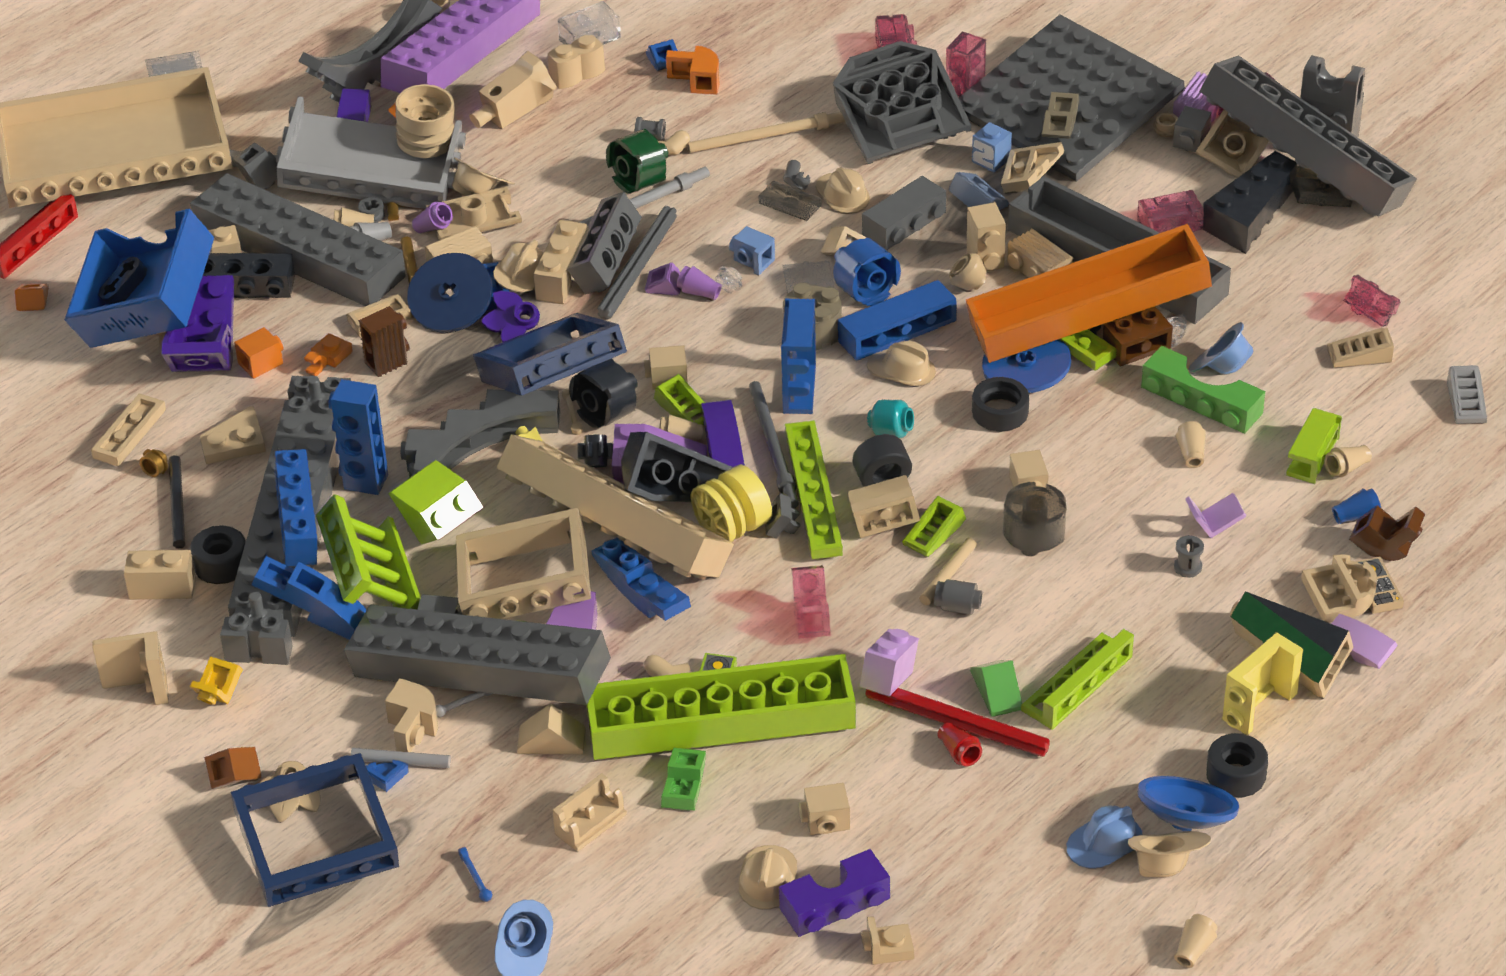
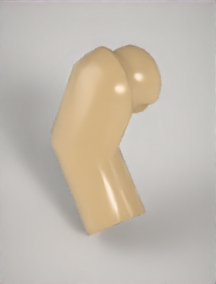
M650 655L644 661L645 671L652 677L690 672L688 663L671 665L658 655Z

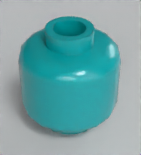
M882 399L874 404L872 410H869L867 423L875 435L889 434L895 435L900 439L904 438L908 431L913 429L914 412L903 400Z

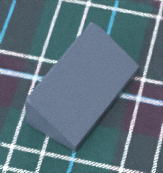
M956 172L949 186V191L968 207L995 202L998 209L1001 210L1009 205L1005 197L977 174Z

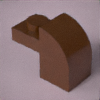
M1377 505L1357 520L1349 540L1370 556L1381 557V559L1388 561L1403 559L1407 557L1412 542L1419 537L1423 530L1420 526L1425 513L1418 507H1414L1395 520Z

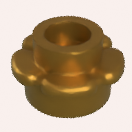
M146 449L143 452V457L140 458L139 464L145 474L150 477H157L160 473L164 474L168 469V460L162 451Z

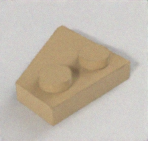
M1057 142L1010 150L1001 182L1004 193L1021 192L1037 182L1063 155L1064 148L1062 143Z
M254 406L247 407L200 435L206 464L266 452Z

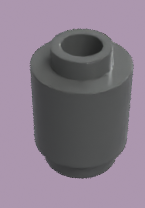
M946 579L945 582L938 581L934 605L941 607L943 611L973 615L974 610L981 607L983 592L978 590L977 583Z

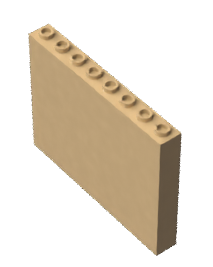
M209 67L0 102V160L9 208L57 200L60 196L68 194L75 197L233 169L229 145Z

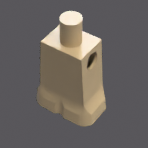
M526 51L511 67L479 90L482 106L469 115L474 126L480 128L491 121L503 129L536 107L551 100L557 87L542 60L531 52Z

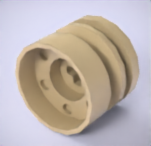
M414 85L404 89L396 100V140L399 148L403 152L419 158H432L446 153L449 150L454 131L453 97L445 89L435 85Z

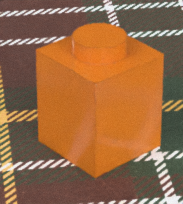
M265 327L234 342L238 364L253 379L283 364L281 352L284 350L283 344L277 335L273 336Z

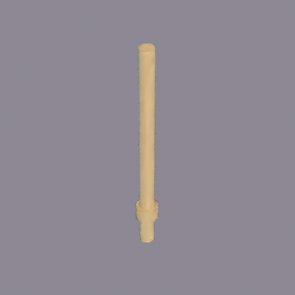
M822 112L814 114V117L688 142L689 153L813 128L822 130L829 128V125L846 121L841 112L831 114Z

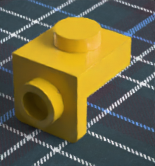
M210 656L200 682L192 680L189 687L198 694L197 699L205 703L215 705L216 701L228 704L243 669L237 664Z

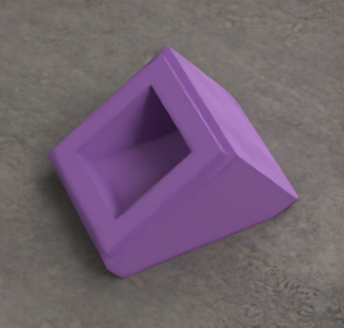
M673 262L649 271L645 286L646 293L680 294L681 288L677 287V280L681 272Z

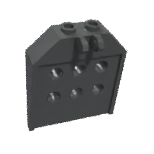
M899 41L849 57L833 82L836 104L867 164L873 163L874 160L963 131H972L969 119L935 49Z

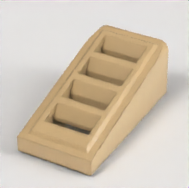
M1387 327L1327 344V351L1333 368L1390 363L1393 358L1394 344ZM1340 352H1345L1346 355L1341 356Z

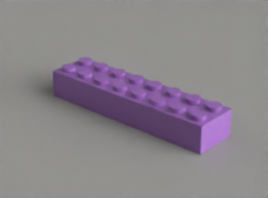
M458 0L381 58V87L398 93L411 86L422 84L435 85L445 89L539 16L540 0Z

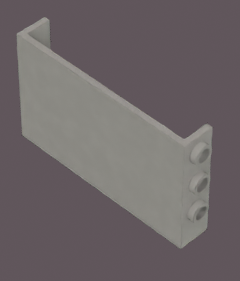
M298 96L295 107H290L288 122L290 125L289 127L285 126L283 130L282 142L284 145L283 147L279 146L277 150V185L282 188L362 200L368 197H376L381 199L383 203L395 202L397 205L426 209V205H430L433 202L446 201L449 189H453L452 182L455 176L453 171L457 169L459 163L454 157L461 160V153L458 151L459 149H464L466 133L462 132V121L456 120L449 150L446 153L432 158L413 157L399 148L396 140V126L304 113V97Z

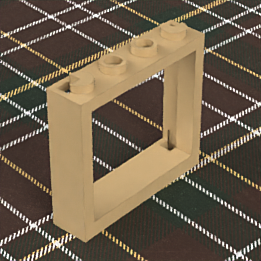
M578 508L456 535L458 602L462 615L505 619L591 599L586 538ZM563 544H572L574 571L471 594L470 565ZM581 588H583V593L574 595V593L582 592Z

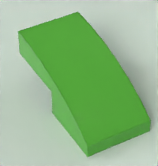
M673 748L667 766V780L661 796L662 808L695 811L704 772L706 751Z

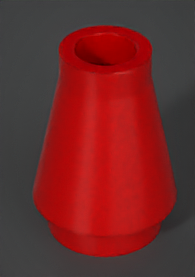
M945 723L939 728L937 736L943 742L956 764L971 766L980 759L982 746L977 737L955 727L952 723Z

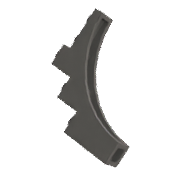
M403 0L390 20L371 39L358 48L333 57H316L303 52L298 62L308 67L305 72L324 82L322 88L331 93L329 98L339 103L342 89H365L367 83L372 85L374 81L381 83V58L437 17L442 7L431 0Z
M487 389L485 402H480V410L448 409L446 421H441L440 430L408 429L406 441L401 442L400 454L401 460H406L409 478L434 460H437L451 470L470 455L490 445L508 440L511 434L516 435V430L520 426H525L529 431L536 427L539 434L558 433L561 414L559 391L534 390L521 396L507 390Z

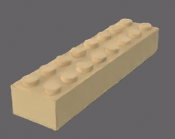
M511 434L497 465V469L507 474L505 478L510 482L518 485L524 483L530 486L529 492L542 498L548 496L554 499L552 504L560 509L578 508L582 521L589 524L596 522L602 525L600 528L602 532L613 537L620 535L626 538L624 544L641 551L642 548L650 552L648 556L651 559L663 564L669 562L675 565L673 570L683 576L691 577L693 575L703 580L707 576L719 578L734 546V543L656 501H650L625 491L624 484L544 441Z

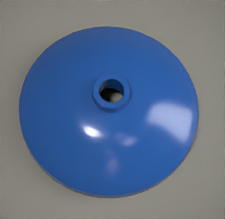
M1176 776L1149 777L1139 783L1137 790L1138 797L1145 807L1161 820L1172 824L1174 828L1181 831L1207 829L1225 824L1234 819L1239 811V802L1231 794L1216 786L1194 779Z

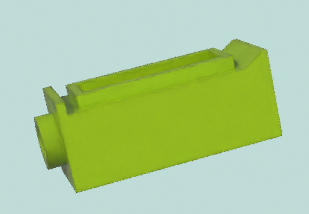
M1316 408L1311 410L1288 453V458L1293 459L1286 471V476L1316 484V477L1325 464L1326 454L1330 452L1336 441L1339 440L1342 416Z

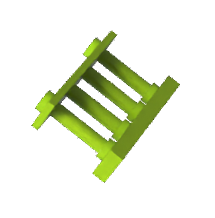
M334 494L316 514V518L343 601L354 604L362 594L367 592L392 602L393 607L417 610L421 597L394 519L388 516L376 528L351 518L345 499ZM356 533L370 538L372 544L358 539ZM363 554L377 559L379 565L365 560ZM370 575L384 580L386 586L372 581Z

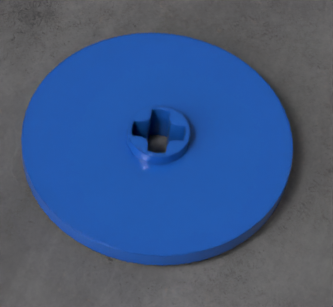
M1059 339L990 363L985 354L982 359V369L986 379L992 377L1013 378L1021 382L1027 388L1028 393L1039 392L1056 385L1067 375L1071 367L1070 350Z

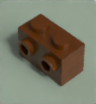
M1155 306L1104 323L1103 340L1116 348V358L1114 360L1120 367L1152 356L1161 346L1171 349L1173 326Z

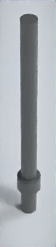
M753 381L749 384V389L778 476L776 479L778 490L781 494L791 497V508L795 509L799 505L795 492L797 485L794 476L788 471L761 384L758 381Z

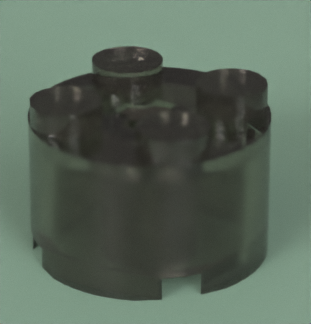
M1026 482L1013 487L1007 493L1004 503L1003 534L1006 540L1012 546L1020 549L1021 553L1026 556H1035L1039 552L1053 549L1065 540L1067 508L1064 494L1049 484H1046V488L1036 486V482Z

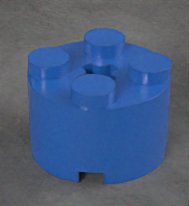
M871 238L853 241L846 247L839 248L835 253L834 258L836 262L833 276L836 285L864 305L873 306L886 300L891 295L888 291L893 284L897 286L900 280L901 267L899 261Z

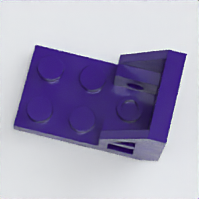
M232 275L202 276L187 326L165 333L162 341V356L172 372L231 370L233 364L234 278Z

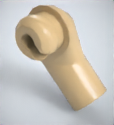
M679 130L667 141L658 142L665 144L668 155H678L688 146L690 136L686 131Z

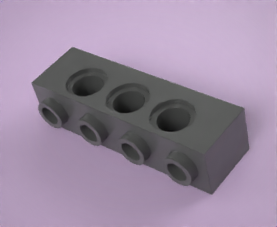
M625 192L601 199L567 268L585 295L595 291L602 292L611 285L612 278L620 266L624 253L628 250V245L637 231L636 228L642 217Z

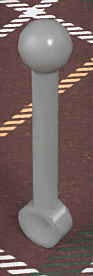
M475 692L444 706L441 704L436 705L437 717H443L451 709L482 696H489L492 693Z

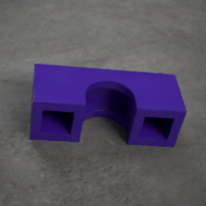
M871 849L840 861V886L834 888L822 887L813 880L810 874L779 886V908L798 937L810 932H817L824 926L841 919L850 918L855 913L872 906H878L890 899V876Z

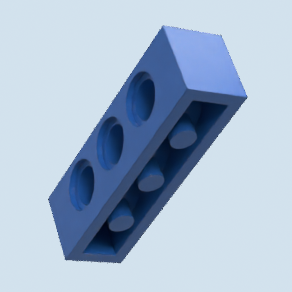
M341 379L336 390L330 393L328 401L329 409H332L333 413L332 431L336 433L337 440L335 452L339 454L340 460L338 473L339 476H342L344 490L379 495L389 474L377 386Z
M306 449L275 451V483L285 565L296 566L298 562L304 565H317V531Z

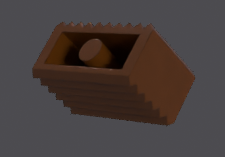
M388 306L358 320L362 337L361 344L363 346L364 362L377 377H382L383 374L387 375V372H392V370H397L402 365H407L406 352L410 350V346L404 336V329L407 328V323L401 313H397L391 306Z

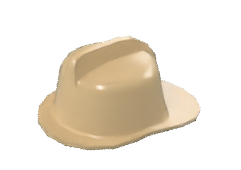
M454 157L459 163L452 187L465 196L493 190L500 181L515 185L511 181L481 172Z
M839 167L835 172L827 173L816 181L815 187L818 193L837 212L845 214L858 213L869 204L870 196L865 187L863 177L855 170Z
M533 240L530 244L516 243L510 247L506 256L497 264L493 271L494 279L500 286L514 292H527L535 288L534 272L543 255V252L538 248V241Z
M914 341L894 343L888 349L871 355L866 363L868 370L873 375L910 386L928 384L934 379L936 374L935 366L929 360L927 350L921 344Z
M1182 831L1162 835H1139L1128 839V845L1137 851L1140 875L1143 877L1161 878L1171 877L1181 872L1187 864L1190 852L1206 847L1211 842V837L1207 833L1199 831Z
M764 845L750 851L743 861L738 881L739 894L743 901L751 907L760 910L778 907L779 886L795 880L797 860L793 853L777 845Z

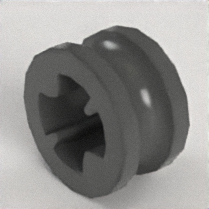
M368 197L361 200L358 204L359 212L374 214V223L380 222L385 216L383 201L379 198Z

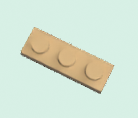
M139 393L91 449L93 459L119 467L166 411L165 402Z

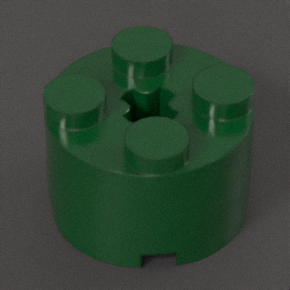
M647 129L636 131L608 144L606 163L608 168L613 167L615 176H612V179L622 191L626 193L636 192L666 179L667 147L664 143H659Z

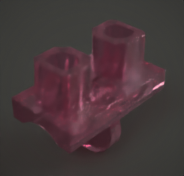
M1354 275L1351 279V288L1343 301L1351 306V311L1356 315L1363 314L1381 327L1388 326L1391 316L1397 313L1401 303L1400 299L1394 295H1388L1379 289V285L1373 281H1367L1360 275Z

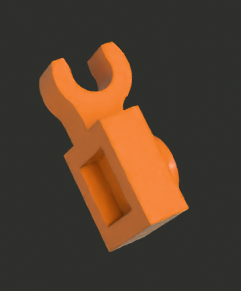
M328 333L304 357L305 361L311 363L305 369L306 372L317 376L327 365L335 368L353 352L352 343Z

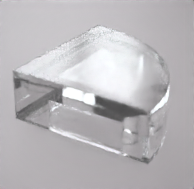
M1183 314L1167 319L1173 326L1171 347L1178 345L1186 333L1187 322Z

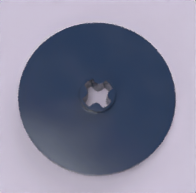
M464 253L442 254L423 264L412 277L407 293L408 306L417 322L431 331L440 333L460 331L474 324L487 310L493 293L492 280L486 267L473 256ZM448 289H451L454 292L452 296H449L446 293Z

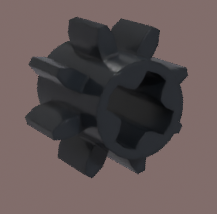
M585 435L584 443H577L578 459H584V463L592 468L607 467V459H612L613 443H607V435Z

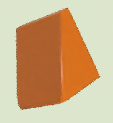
M47 283L21 284L16 288L15 302L17 311L44 310L47 303L49 285Z

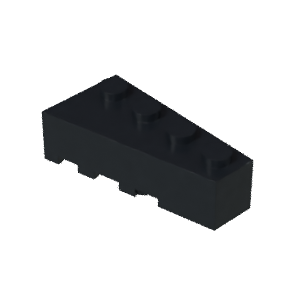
M1275 150L1203 203L1201 229L1246 254L1250 249L1252 241L1257 240L1261 235L1264 225L1270 223L1274 212L1282 207L1294 191L1297 163Z

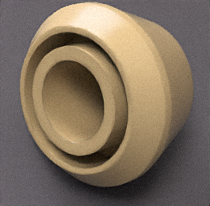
M967 253L951 268L949 273L950 283L953 286L968 291L972 289L977 290L986 281V268L978 254Z

